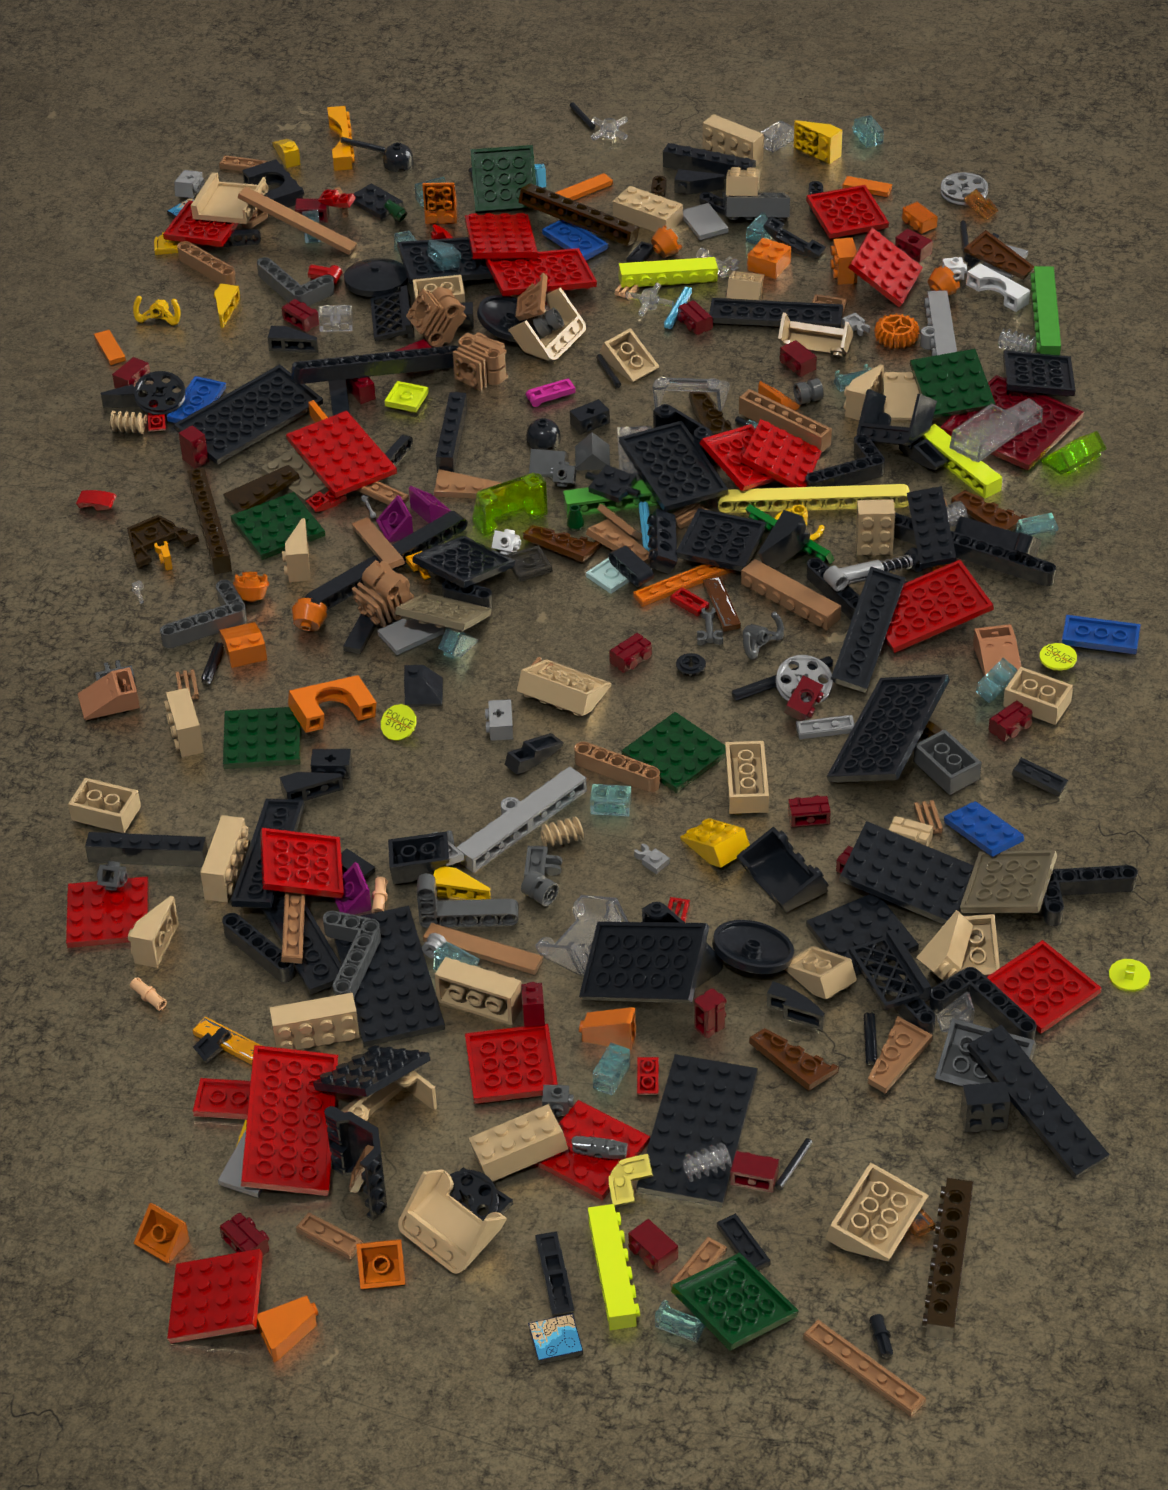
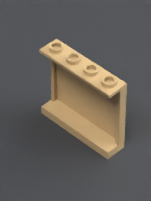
M212 172L191 204L193 219L247 224L257 208L238 199V194L246 186L265 195L268 192V184H266L265 177L261 179L258 185L220 182L218 173Z

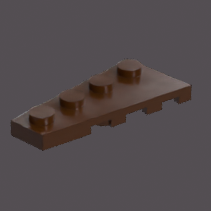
M987 230L982 232L964 248L965 253L1022 280L1034 271L1032 264Z
M965 490L951 499L953 505L982 523L1009 531H1014L1027 523V516L1015 515L1013 510L1001 509L998 507V504L994 502L987 503L984 501V498Z
M534 525L523 532L524 540L579 562H584L602 547L601 543L598 541H588L587 537L580 536V539L570 537V533L556 534L555 530Z
M766 1028L750 1036L749 1044L808 1091L831 1078L839 1071V1066L835 1064L830 1066L824 1063L823 1058L817 1055L813 1057L805 1053L804 1048L788 1044L787 1039Z

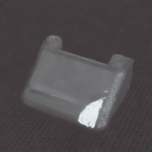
M659 377L654 381L652 387L655 408L660 406L665 391H706L717 393L718 411H722L730 385L726 380L715 378Z

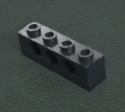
M656 508L647 519L649 526L647 532L649 536L648 559L650 560V568L670 574L677 564L676 519L674 514Z

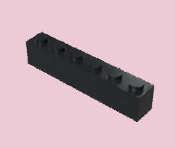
M668 143L663 150V167L676 170L724 174V179H726L727 172L731 170V167H740L741 170H747L749 167L756 168V160L691 148L690 146H681L675 143Z
M449 392L436 453L437 473L439 469L455 472L467 414L466 393Z
M89 832L85 844L88 862L90 863L115 861L120 862V864L202 867L208 853L206 837Z

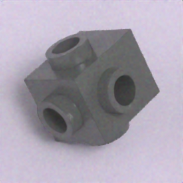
M559 462V465L554 464V468H551L550 479H553L552 482L557 483L558 487H567V484L576 485L577 467L570 466L569 462Z
M108 861V864L100 865L97 872V885H103L107 890H117V887H124V883L128 879L126 867L120 866V862Z
M544 1085L542 1107L549 1104L554 1116H565L569 1112V1107H573L574 1095L570 1094L569 1085Z

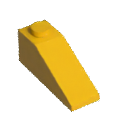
M283 139L272 142L286 168L301 165L299 148L294 141Z
M220 284L214 292L221 328H224L241 300L239 286Z
M441 866L433 874L436 879L437 897L455 900L491 899V892L488 886L457 868Z

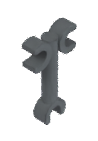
M712 607V611L709 613L705 611V608H702V618L705 619L706 632L702 630L697 631V645H705L706 643L723 644V631L716 630L713 632L715 608Z

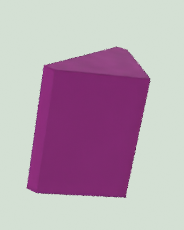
M410 485V508L426 522L431 523L451 511L434 495Z
M397 495L376 520L385 538L390 543L401 540L413 533L412 516L401 496Z
M354 862L343 874V897L334 898L340 912L352 915L372 910L370 890L358 863Z

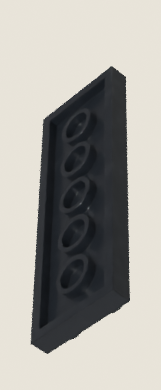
M942 486L908 492L907 498L921 569L957 561Z

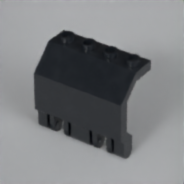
M334 1106L327 1107L324 1113L326 1124L328 1125L327 1134L329 1149L332 1152L331 1163L333 1170L343 1176L351 1175L367 1145L374 1146L373 1150L360 1162V1166L365 1168L361 1174L362 1180L366 1181L363 1193L368 1195V1198L365 1200V1206L370 1209L366 1216L374 1221L387 1208L379 1129L352 1112H343Z

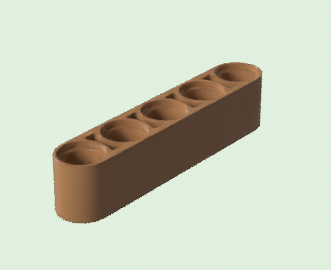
M188 241L180 242L177 245L179 260L218 284L236 285L235 270L232 266Z
M579 742L574 747L575 764L579 767L647 792H655L660 788V771L654 766L588 742Z

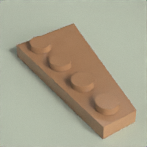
M439 469L434 496L504 500L506 483Z
M609 518L587 529V536L614 551L627 546L646 564L650 563L648 559L649 551Z
M897 1016L895 1025L888 1035L887 1042L884 1044L881 1054L868 1077V1084L886 1094L932 1042L933 1035Z

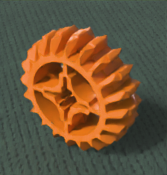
M896 313L895 315L889 314V316L884 315L883 318H879L875 325L874 334L876 341L880 345H884L885 348L890 347L891 349L896 348L898 350V348L905 349V347L914 345L915 341H918L920 329L918 322L914 318H910L909 315H897Z

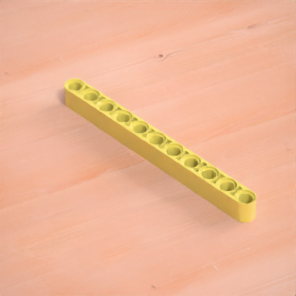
M905 484L762 488L745 491L731 489L728 490V494L719 496L717 499L718 509L722 513H747L745 509L749 504L763 512H781L795 505H803L807 511L857 509V500L891 499L894 500V508H903L909 506L907 493L910 490Z

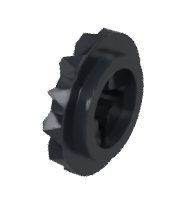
M687 653L677 659L676 667L678 672H682L683 675L689 674L691 677L692 674L698 676L699 672H704L706 661L698 654Z

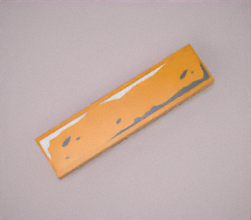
M206 1016L192 1030L193 1035L203 1038L207 1033L213 1036L221 1027L225 1030L227 1029L232 1037L228 1041L221 1043L220 1046L224 1051L251 1065L254 1045L262 1046Z

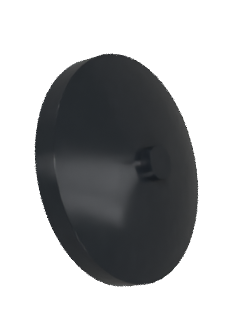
M371 258L356 262L348 267L344 273L346 288L357 295L367 297H379L396 293L401 290L402 286H406L409 281L403 264L387 258Z
M493 295L486 297L480 302L477 310L478 320L493 335L504 340L516 342L509 329L526 320L536 335H539L533 323V319L537 316L522 321L516 318L517 298Z
M752 920L725 922L716 928L712 939L714 951L724 962L750 973L772 974L781 972L790 966L794 955L793 944L785 934L770 925Z

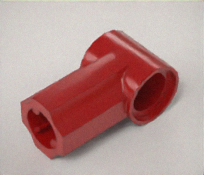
M311 264L309 266L308 278L316 279L323 275H330L333 277L334 285H336L343 272L337 265H332L329 268Z

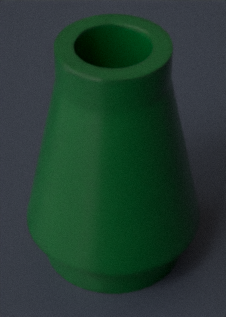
M388 200L384 205L395 221H403L408 214L405 208L391 200Z
M576 504L570 506L567 526L571 531H580L584 526L580 506Z

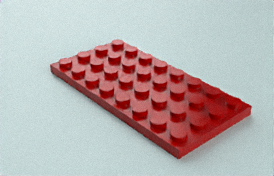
M254 1045L241 1187L328 1196L332 1152L329 1149L328 1125L326 1124L324 1111L327 1107H335L336 1093L315 1090L313 1082L318 1080L321 1074L332 1072L336 1069L338 1055Z

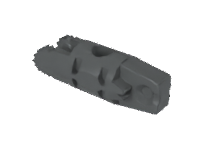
M574 1136L571 1139L572 1150L577 1154L606 1159H626L628 1152L627 1143L591 1136Z

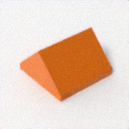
M762 381L759 382V394L794 411L800 408L799 404L777 389Z
M149 1203L134 1244L162 1261L170 1263L190 1242L186 1222L157 1205Z
M401 1239L356 1244L360 1289L405 1285Z

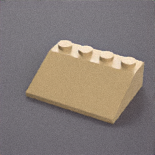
M883 372V395L886 396L883 412L889 414L891 420H911L917 394H920L913 373ZM951 416L935 418L932 421H947Z
M545 659L521 670L517 691L523 693L525 697H534L539 699L541 703L553 704L560 710H569L576 716H583L593 710L612 683Z
M870 1162L831 1223L825 1239L845 1251L889 1262L929 1195Z

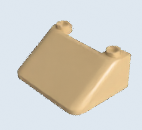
M443 1169L425 1171L422 1173L399 1218V1230L449 1271L455 1274L461 1273L502 1229L507 1218L499 1212H492L486 1216L484 1221L449 1195L454 1183L446 1171Z

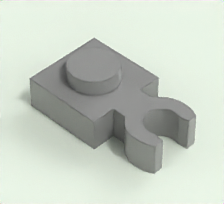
M857 313L842 318V324L845 326V322H849L852 330H856L859 336H863V331L870 333V326L865 324V320Z
M641 844L643 852L637 849L634 850L635 858L642 860V865L655 874L670 864L669 857L656 848L650 851L646 844Z

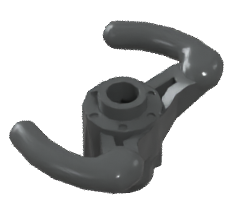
M777 612L771 613V617L777 625L776 632L769 631L768 628L755 624L747 625L744 628L743 647L749 659H756L759 648L768 641H780L784 637L783 621Z

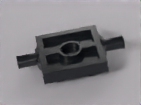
M605 465L597 475L587 472L585 475V479L593 481L588 487L590 493L618 503L629 494L636 497L640 496L641 491L632 488L637 481V476Z

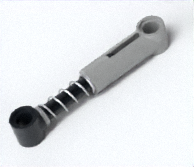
M911 548L904 556L892 558L891 560H873L843 568L831 566L825 571L823 578L835 591H840L847 585L866 581L870 567L886 572H895L897 569L901 571L902 568L921 572L924 569L920 567L917 548Z

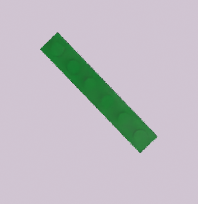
M751 504L745 509L749 519L766 522L765 530L767 531L772 530L777 522L775 518ZM811 539L802 549L806 554H812L815 558L829 565L835 560L831 551Z

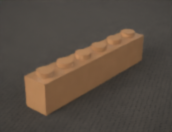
M751 389L739 397V414L759 423L760 419L767 421L793 436L799 437L811 445H815L822 452L831 446V428Z
M756 559L741 570V584L825 630L831 628L841 619V605Z

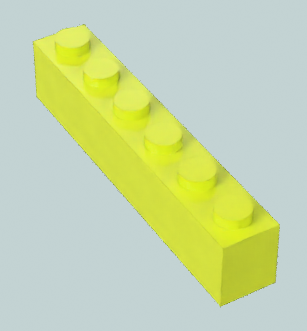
M715 257L619 263L618 277L622 288L626 286L631 288L634 285L645 287L717 282L718 266Z
M936 424L931 425L930 430L920 437L922 441L927 439L949 460L944 467L984 499L1001 491L1002 476Z
M614 1204L588 1207V1222L609 1330L637 1327L636 1317H640L639 1304H634L633 1300L636 1298L635 1285H630V1280H633L631 1266H626L629 1256L627 1248L622 1246L625 1243L624 1231L619 1230V1226H621L620 1212L616 1213Z

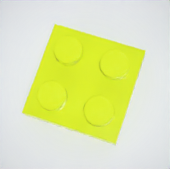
M397 381L384 401L385 406L417 412L428 395L429 388Z

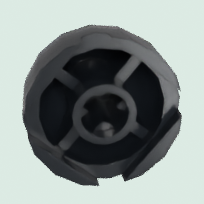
M398 142L388 146L383 153L385 169L393 172H399V169L403 168L404 171L410 169L414 164L413 153L410 148Z
M541 418L533 421L528 426L526 441L532 449L548 450L552 446L554 449L560 444V430L554 421Z

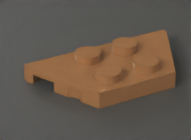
M544 272L540 275L541 279L536 285L532 283L517 298L516 318L519 321L544 314L548 279Z

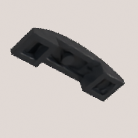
M772 216L763 225L764 229L774 240L791 246V251L797 254L819 258L826 249L825 246L813 239L808 243L783 229L784 223Z

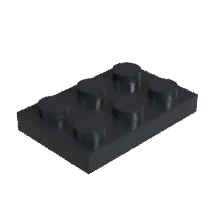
M372 183L355 192V200L352 203L380 220L390 215L384 207L388 200L404 207L402 200Z

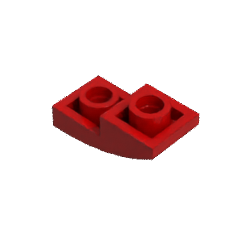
M327 189L323 191L318 201L332 207L350 208L355 200V196L353 193L339 194L338 189Z
M436 224L432 225V239L453 238L444 228Z
M158 404L149 405V406H150V407H157ZM148 413L149 432L166 430V414L154 415Z
M83 490L78 497L76 505L79 508L93 506L97 511L108 510L113 506L116 495L106 491Z
M319 491L307 499L306 503L315 512H320L341 504L347 498L345 494L335 498L330 491L325 494Z
M637 1057V1095H658L659 1057Z

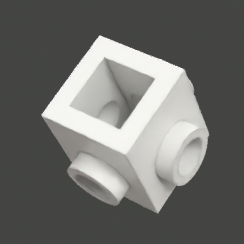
M962 257L943 259L942 268L947 266L955 274L953 275L955 281L964 280V274L967 273V264H964Z
M504 529V532L495 530L491 548L500 550V553L504 555H510L511 552L517 553L521 545L520 536L516 535L514 530Z

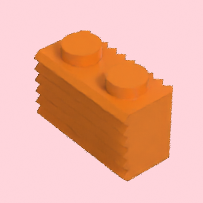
M917 201L903 207L902 220L921 234L937 227L938 216Z

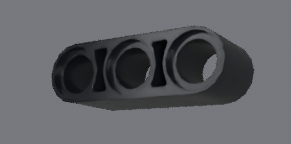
M627 546L609 553L610 563L634 586L639 587L654 579L652 569Z
M447 580L442 583L443 597L487 608L493 607L492 591L489 588L474 584L467 588H461Z

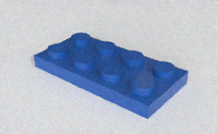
M558 220L542 229L544 236L562 248H579L585 260L608 249V243L588 230L563 220Z
M195 376L185 389L186 397L183 404L176 411L167 415V421L177 423L216 401L225 391L226 383Z
M1066 615L1062 644L1137 654L1141 624Z
M976 801L944 816L945 824L992 857L1024 841V834Z

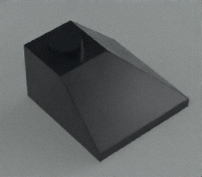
M404 665L405 705L408 707L443 706V677L425 665Z

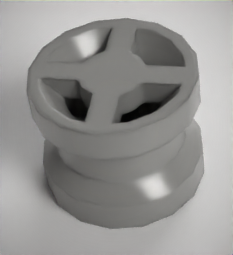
M431 933L427 938V942L422 946L423 953L429 958L437 959L440 957L442 950L445 949L447 941L440 934Z

